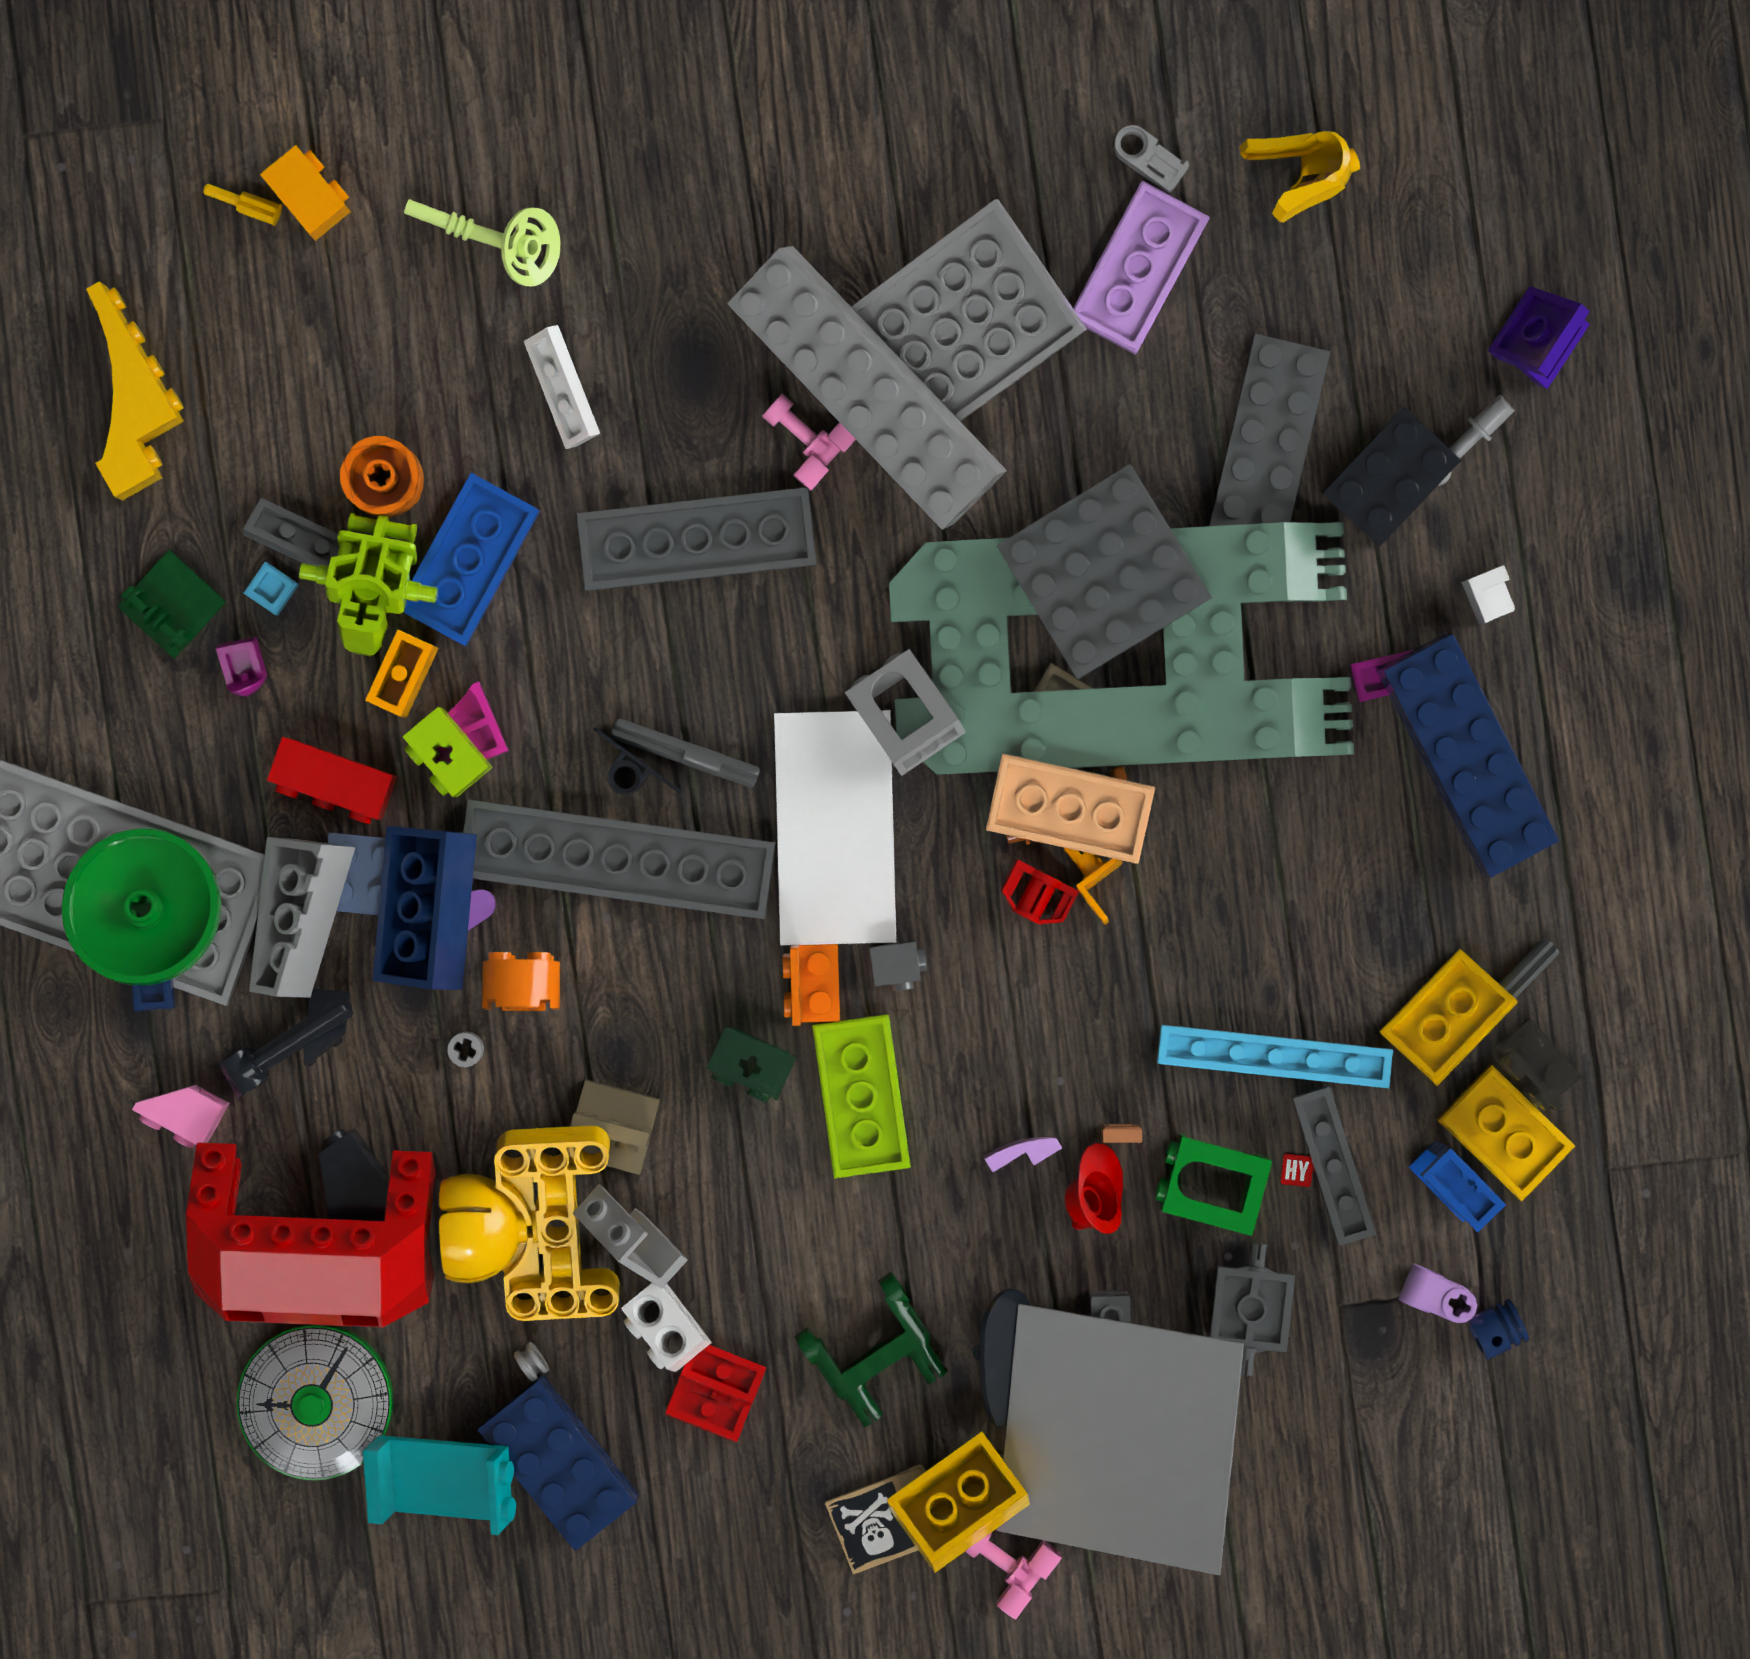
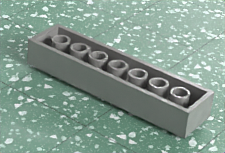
M793 246L779 248L727 303L942 530L955 524L1007 471Z

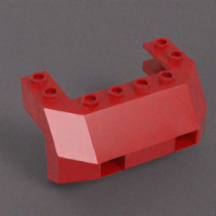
M197 1142L186 1209L188 1274L194 1293L225 1321L385 1327L429 1303L434 1281L428 1246L436 1177L432 1152L393 1151L385 1221L235 1215L242 1168L240 1158H236V1144Z

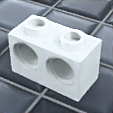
M651 1283L621 1308L628 1317L624 1320V1324L637 1339L641 1336L650 1346L647 1354L659 1369L666 1367L667 1370L676 1372L712 1343L668 1284L661 1289ZM656 1302L660 1309L659 1317L654 1322L648 1323L644 1317L645 1309L649 1304ZM680 1333L683 1338L682 1348L677 1353L671 1354L667 1347L668 1339L672 1334Z

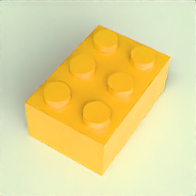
M980 1432L887 1499L890 1511L934 1573L1030 1505L1028 1493L983 1432Z

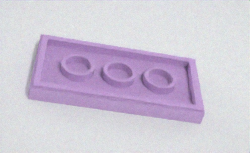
M1141 181L1073 307L1085 327L1136 355L1210 217L1154 186Z

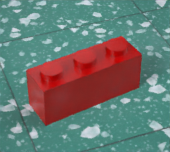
M282 737L267 781L277 784L275 791L296 799L299 792L312 796L311 804L334 811L335 805L350 810L349 818L370 824L372 818L377 820L383 819L398 776L289 737Z

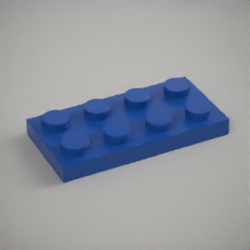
M470 473L412 581L420 582L421 585L437 587L436 602L407 600L403 613L467 646L540 510Z

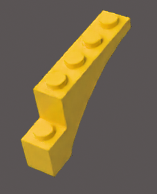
M99 281L86 290L99 315L107 340L112 366L113 403L106 448L103 458L95 464L114 497L123 501L163 478L158 470V467L162 466L159 456L151 445L145 447L144 444L184 422L179 413L184 407L174 390L171 388L167 391L161 382L160 377L165 374L154 355L147 357L140 345L145 342V338L134 321L128 323L121 310L126 308V305L115 287L109 290L106 285Z

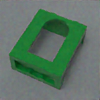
M1179 1133L1177 1142L1170 1141L1167 1149L1165 1163L1170 1164L1167 1179L1160 1178L1157 1186L1155 1200L1160 1201L1159 1209L1164 1213L1252 1236L1272 1160L1253 1153L1252 1155L1192 1139ZM1203 1162L1247 1174L1238 1211L1184 1196L1177 1184L1180 1170L1188 1163Z

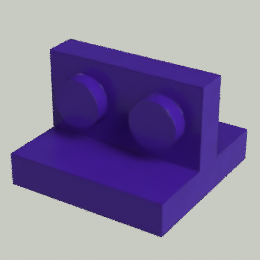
M1529 286L1487 351L1496 359L1517 366L1537 386L1548 389L1590 325L1585 320L1590 311L1581 303Z

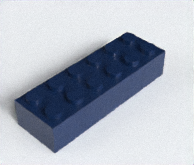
M1443 633L1376 669L1482 875L1491 878L1559 842L1548 817L1453 634Z

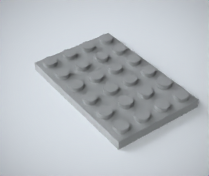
M998 199L993 200L852 306L854 311L959 421L965 419L1087 330Z

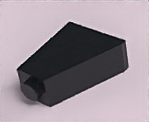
M341 1128L323 1141L327 1148L318 1154L330 1219L385 1221L390 1177L356 1128L347 1134Z

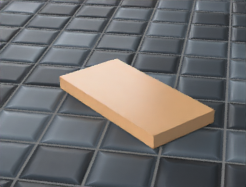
M1003 753L986 830L1139 864L1155 787Z

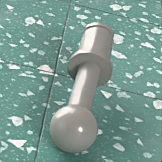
M1498 395L1475 418L1471 416L1468 418L1472 426L1449 449L1461 458L1482 437L1490 441L1492 439L1490 435L1515 411L1514 408L1501 395ZM1452 471L1438 486L1445 484L1449 480Z

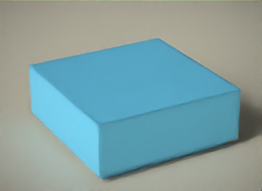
M265 561L244 594L278 616L299 583Z

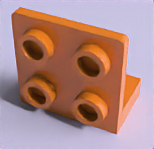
M838 944L791 945L790 953H784L783 978H791V992H785L784 994L785 1018L792 1017V1026H800L802 1022L840 1021Z

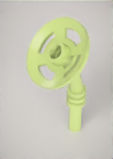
M411 199L406 204L404 214L445 229L448 235L454 232V237L458 238L462 235V240L464 241L470 238L501 248L502 261L506 272L513 281L520 285L536 286L543 283L550 277L557 265L561 245L559 230L552 216L542 209L531 207L520 210L511 218L504 233L474 224V219L469 218L466 221L463 215L458 218L455 212L450 215ZM528 217L536 219L542 225L543 230L540 231L536 225L527 223ZM515 227L516 231L513 233L512 236H510L513 228ZM526 229L530 230L533 235L525 234ZM541 244H547L544 260L538 268L534 262L540 254ZM516 257H521L523 263H520ZM511 263H512L516 268L525 270L526 276L519 274V273L513 268V266L511 265Z

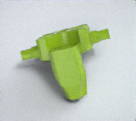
M350 513L347 531L340 530L338 532V554L335 557H331L329 566L301 564L299 578L316 581L317 584L325 585L329 601L341 604L337 624L340 639L348 651L365 656L376 654L382 646V641L388 627L386 613L400 614L404 612L407 600L436 602L437 587L421 585L420 582L410 581L409 578L411 565H415L417 561L416 546L413 544L416 537L417 524L407 525L390 522L388 516L379 515L378 519ZM353 531H358V532H363V533H369V534H373V536H372V535L361 534V533H355V532H353ZM387 537L396 538V539H402V540H407V541H409V542L399 541V540H394V539H388Z

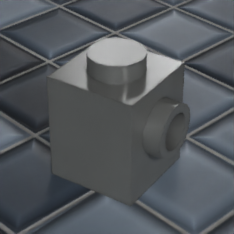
M916 941L869 947L874 987L890 985L891 991L914 989L913 981H921L920 972L927 971L924 948L917 949Z

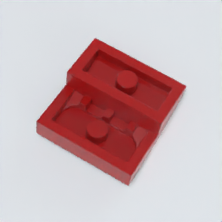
M708 1345L684 1365L664 1415L737 1443L766 1367Z

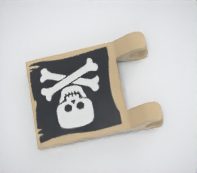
M923 1465L913 1466L894 1476L825 1501L853 1575L918 1551L890 1511L887 1499L925 1473Z

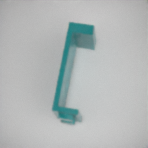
M379 1435L363 1450L368 1523L383 1524L394 1512L490 1520L491 1535H499L515 1517L516 1501L511 1495L514 1465L512 1461H509L508 1446Z

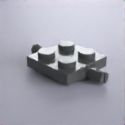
M1251 1242L1249 1265L1240 1267L1217 1265L1209 1337L1244 1343L1241 1375L1245 1373L1247 1376H1253L1255 1353L1267 1350L1287 1352L1295 1275L1294 1273L1272 1271L1264 1267L1267 1247L1265 1243Z

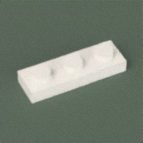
M558 325L547 327L525 340L524 344L565 449L577 447L599 435L598 426Z

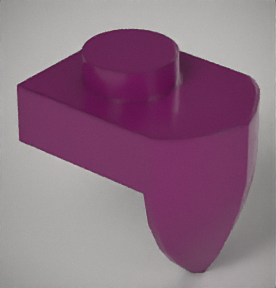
M252 637L218 645L216 651L227 690L237 696L247 697L254 694L267 678L257 638Z

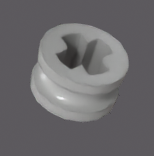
M466 1031L457 1034L451 1039L447 1051L449 1058L454 1064L459 1067H469L480 1061L484 1053V1045L478 1035ZM465 1039L471 1040V1048L476 1050L475 1056L469 1055L467 1060L461 1059V1051L456 1049V1044L458 1042L463 1044Z
M532 1342L526 1344L525 1351L517 1350L514 1352L518 1365L532 1382L537 1379L539 1372L546 1373L549 1371L547 1362Z

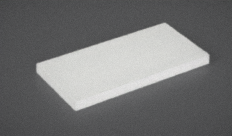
M890 710L882 711L891 724ZM858 711L774 713L780 945L895 943L896 909L892 761Z

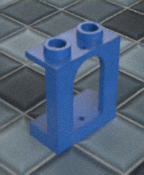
M1437 1140L1429 1145L1408 1166L1461 1222L1466 1221L1476 1232H1479L1506 1206L1450 1147Z

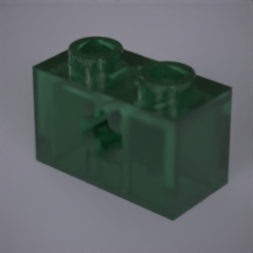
M726 1024L706 1069L713 1071L712 1079L730 1087L733 1086L734 1082L748 1087L747 1095L768 1103L769 1098L778 1100L797 1055ZM751 1055L758 1058L756 1065L762 1069L760 1072L752 1071L750 1075H746L743 1073L744 1066L739 1061L740 1059L748 1060Z

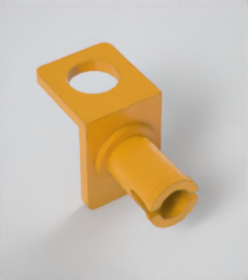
M1064 848V851L1068 853L1084 874L1083 881L1076 885L1079 893L1104 925L1109 922L1108 917L1087 890L1123 864L1122 860L1112 858L1109 861L1103 862L1096 854L1087 852L1080 854L1078 850Z

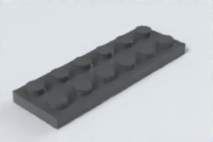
M1254 334L1209 526L1291 521L1331 351Z
M808 487L576 513L586 592L817 566Z

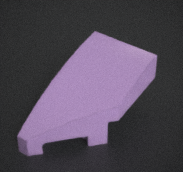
M1028 1138L1008 1143L983 1156L991 1171L994 1172L1025 1152L1033 1165H1036L1062 1149L1056 1138Z

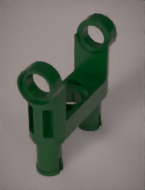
M892 1272L879 1279L878 1282L885 1292V1301L903 1326V1329L843 1369L840 1368L822 1339H816L809 1328H805L794 1336L806 1358L812 1365L815 1364L837 1398L841 1400L846 1399L863 1428L872 1424V1419L865 1408L875 1421L884 1414L866 1389V1381L902 1357H911L928 1385L936 1381V1376L929 1365L933 1367L939 1378L948 1372V1369L943 1365L929 1344L931 1342L930 1333L910 1305L908 1295Z

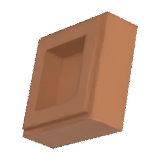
M1103 1124L1101 1126V1140L1103 1143H1142V1128L1138 1124Z

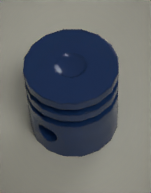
M1509 1298L1504 1300L1505 1305L1501 1303L1495 1304L1496 1309L1489 1307L1476 1313L1472 1319L1467 1321L1472 1336L1486 1360L1511 1350L1512 1344L1515 1347L1519 1346L1521 1340L1524 1343L1529 1341L1526 1328Z

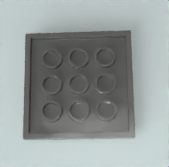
M1131 464L997 545V548L1077 680L1212 599Z

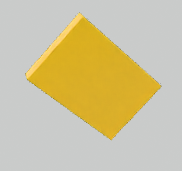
M1459 949L1379 1032L1438 1086L1518 1001L1466 953Z
M1489 1065L1437 1119L1449 1133L1520 1201H1523L1575 1147L1557 1127L1492 1065Z

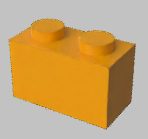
M295 145L260 175L316 241L351 212L344 203L350 197L335 179L329 184L319 173L325 167L310 149L303 154Z
M397 630L365 701L400 717L407 718L439 648Z

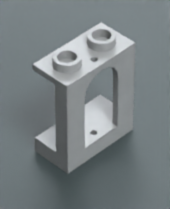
M910 649L904 653L892 655L884 662L882 668L871 675H864L858 678L852 684L851 689L845 692L901 776L966 733L959 719ZM905 678L934 719L901 740L875 703L874 698Z

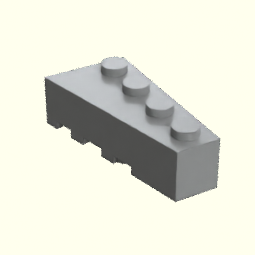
M267 837L249 992L276 997H311L355 847L300 839Z

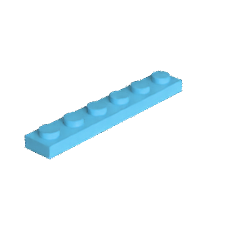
M1161 1024L1157 1064L1389 1088L1393 1050Z

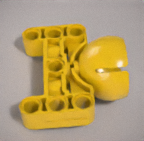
M598 1126L509 1130L500 1135L497 1140L494 1160L496 1181L476 1174L456 1175L442 1180L439 1192V1206L442 1211H447V1214L442 1215L439 1219L441 1260L445 1278L453 1282L474 1283L484 1281L503 1271L506 1309L509 1315L516 1320L532 1321L603 1317L613 1313L619 1301L620 1282L618 1276L613 1271L605 1268L582 1269L579 1221L573 1215V1212L578 1208L575 1175L598 1173L606 1167L610 1149V1139L607 1132ZM588 1145H594L599 1147L601 1151L596 1154H588L583 1148ZM554 1147L562 1153L557 1156H549L543 1150ZM514 1149L519 1151L522 1156L510 1158L504 1152ZM533 1182H537L538 1184V1195L536 1202L534 1198ZM557 1219L564 1221L567 1225L558 1228L550 1225L549 1222ZM539 1254H543L544 1266L542 1271H540ZM601 1288L608 1290L610 1293L605 1296H599L593 1291ZM558 1291H567L571 1294V1296L567 1298H560L556 1296L554 1293ZM519 1293H527L531 1295L532 1298L528 1300H521L517 1298L516 1295Z

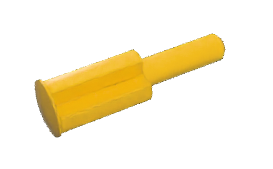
M206 184L203 189L204 195L236 206V211L272 224L273 226L280 219L282 204L245 191L238 195L211 184Z

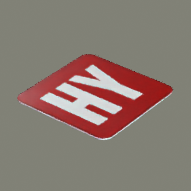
M1284 1154L1281 1184L1310 1187L1313 1173L1310 1156Z

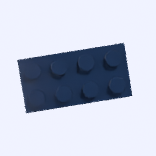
M387 826L372 981L426 989L462 990L477 834Z
M544 1374L484 1420L478 1428V1431L489 1445L509 1447V1461H512L514 1465V1476L574 1551H577L637 1502L639 1493Z

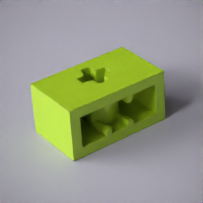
M438 706L402 736L408 743L404 748L406 753L418 766L422 763L426 764L433 773L429 780L443 796L448 792L452 797L460 796L493 768L442 707ZM438 747L453 748V751L450 753V758L453 761L450 764L444 761L438 763L437 758L441 755L437 749Z

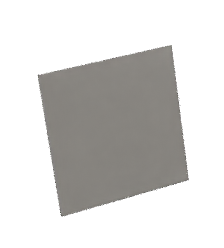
M1018 1304L1003 1461L1028 1493L1030 1505L998 1527L997 1531L1220 1576L1244 1343Z

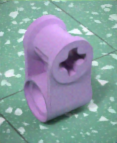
M1414 1263L1398 1300L1427 1313H1434L1456 1323L1469 1321L1477 1310L1476 1298L1467 1288ZM1460 1294H1462V1300L1467 1303L1464 1309L1457 1308L1455 1313H1453V1307L1448 1302L1450 1298L1458 1299Z

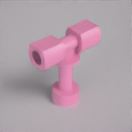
M782 393L762 417L773 427L780 422L807 446L803 454L808 458L792 476L811 491L829 471L826 466L839 451L844 453L856 439L840 422L829 434L821 430L817 435L789 410L794 403Z
M991 1532L965 1552L973 1558L981 1553L1007 1573L1005 1581L1009 1585L997 1600V1606L1016 1620L1032 1599V1593L1030 1592L1041 1577L1045 1580L1062 1559V1555L1055 1547L1042 1540L1029 1559L1022 1555L1015 1560L989 1541Z

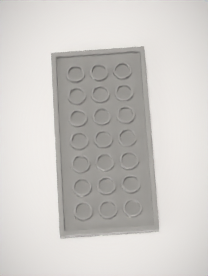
M0 759V925L74 951L63 926L62 899L68 877L79 859L96 843L122 831L155 829L173 834L189 843L205 858L217 879L221 896L220 921L211 945L196 964L181 975L173 978V984L177 989L225 1006L229 1005L257 928L265 854Z

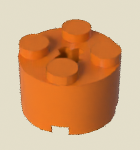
M372 436L360 440L350 449L340 468V482L344 494L357 508L374 517L383 515L392 518L404 514L420 500L424 485V474L418 458L401 442L386 436ZM382 468L391 474V477L386 479V485L384 486L374 481V478L380 476L379 470Z
M489 952L488 960L482 961V1009L492 1010L493 1002L495 1007H502V1011H546V1003H550L551 1009L559 1010L560 962L554 961V956L547 952L527 953V959H516V956L509 952Z

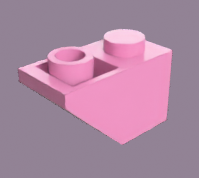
M193 1085L135 1103L132 1110L141 1115L139 1120L145 1125L156 1130H160L162 1126L175 1133L173 1136L175 1141L193 1149L197 1142H209L230 1103L198 1085Z

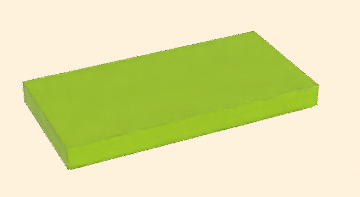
M889 1014L812 1025L834 1179L911 1168Z

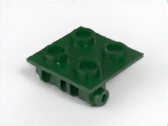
M168 550L135 588L130 586L122 594L121 598L124 600L117 608L171 657L176 659L225 605L226 601L174 553Z

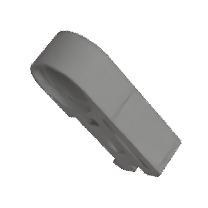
M1130 125L1122 128L1114 141L1116 156L1162 191L1171 193L1179 180L1187 172L1189 167L1188 161L1182 165V160L1161 145L1156 146L1158 139L1141 127ZM1129 134L1137 135L1143 143L1141 152L1136 155L1126 154L1121 148V140L1124 136Z

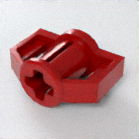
M1015 859L1000 888L1013 912L1038 925L1064 922L1079 893L1078 890L1018 859ZM1026 872L1032 875L1016 906L1011 896L1023 873ZM1055 889L1063 891L1064 893L1051 918L1040 919Z

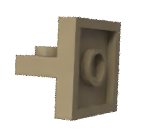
M585 1080L578 1108L573 1114L570 1127L598 1126L604 1129L610 1139L609 1160L606 1166L640 1175L660 1099ZM588 1145L583 1148L588 1154H596L601 1151L599 1147L594 1145Z

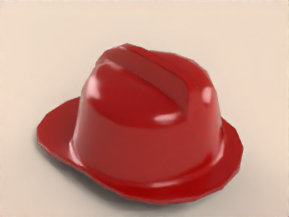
M1094 1143L1085 1149L1081 1155L1078 1177L1069 1184L1065 1191V1206L1071 1217L1074 1229L1094 1228L1100 1233L1111 1234L1118 1230L1121 1224L1123 1171L1118 1157L1105 1144Z

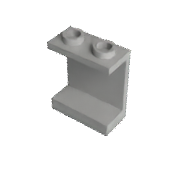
M600 1184L573 1212V1215L618 1262L661 1289L688 1260L641 1211L635 1208L629 1214Z

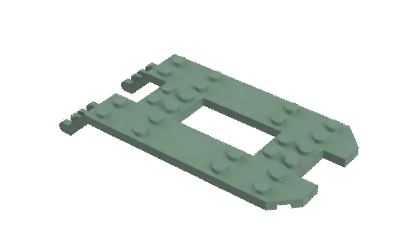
M1279 522L1172 528V533L1212 599L1163 628L1166 685L1011 693L1008 616L1038 614L997 548L998 544L1008 538L926 542L889 583L891 622L930 621L932 681L959 719L966 733L923 762L937 775L998 772L1003 753L1068 768L1355 754L1352 741L1325 744V729L1350 730L1353 727V720L1324 721L1325 713L1352 712V704L1350 702L1335 703V705H1323V690H1334V692L1350 691L1351 677L1244 680L1241 604L1347 600V588L1344 586L1318 589L1317 575L1341 576L1346 573L1345 565L1317 566V560L1345 558V550L1343 548L1316 550L1315 536H1326L1328 538L1342 537L1344 535L1343 522ZM920 698L895 699L896 733L901 740L934 719Z

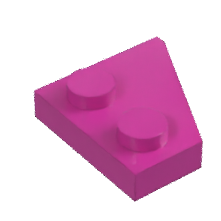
M480 682L472 684L468 689L469 691L448 714L486 760L509 750ZM442 746L437 748L441 754L437 758L438 763L444 761L450 764L453 761L450 758L453 748H444Z

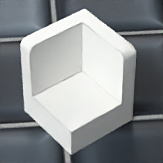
M1504 565L1461 582L1479 625L1515 610L1505 581L1510 580Z

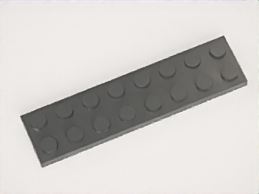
M468 800L463 833L477 834L473 879L765 919L775 842L476 800Z

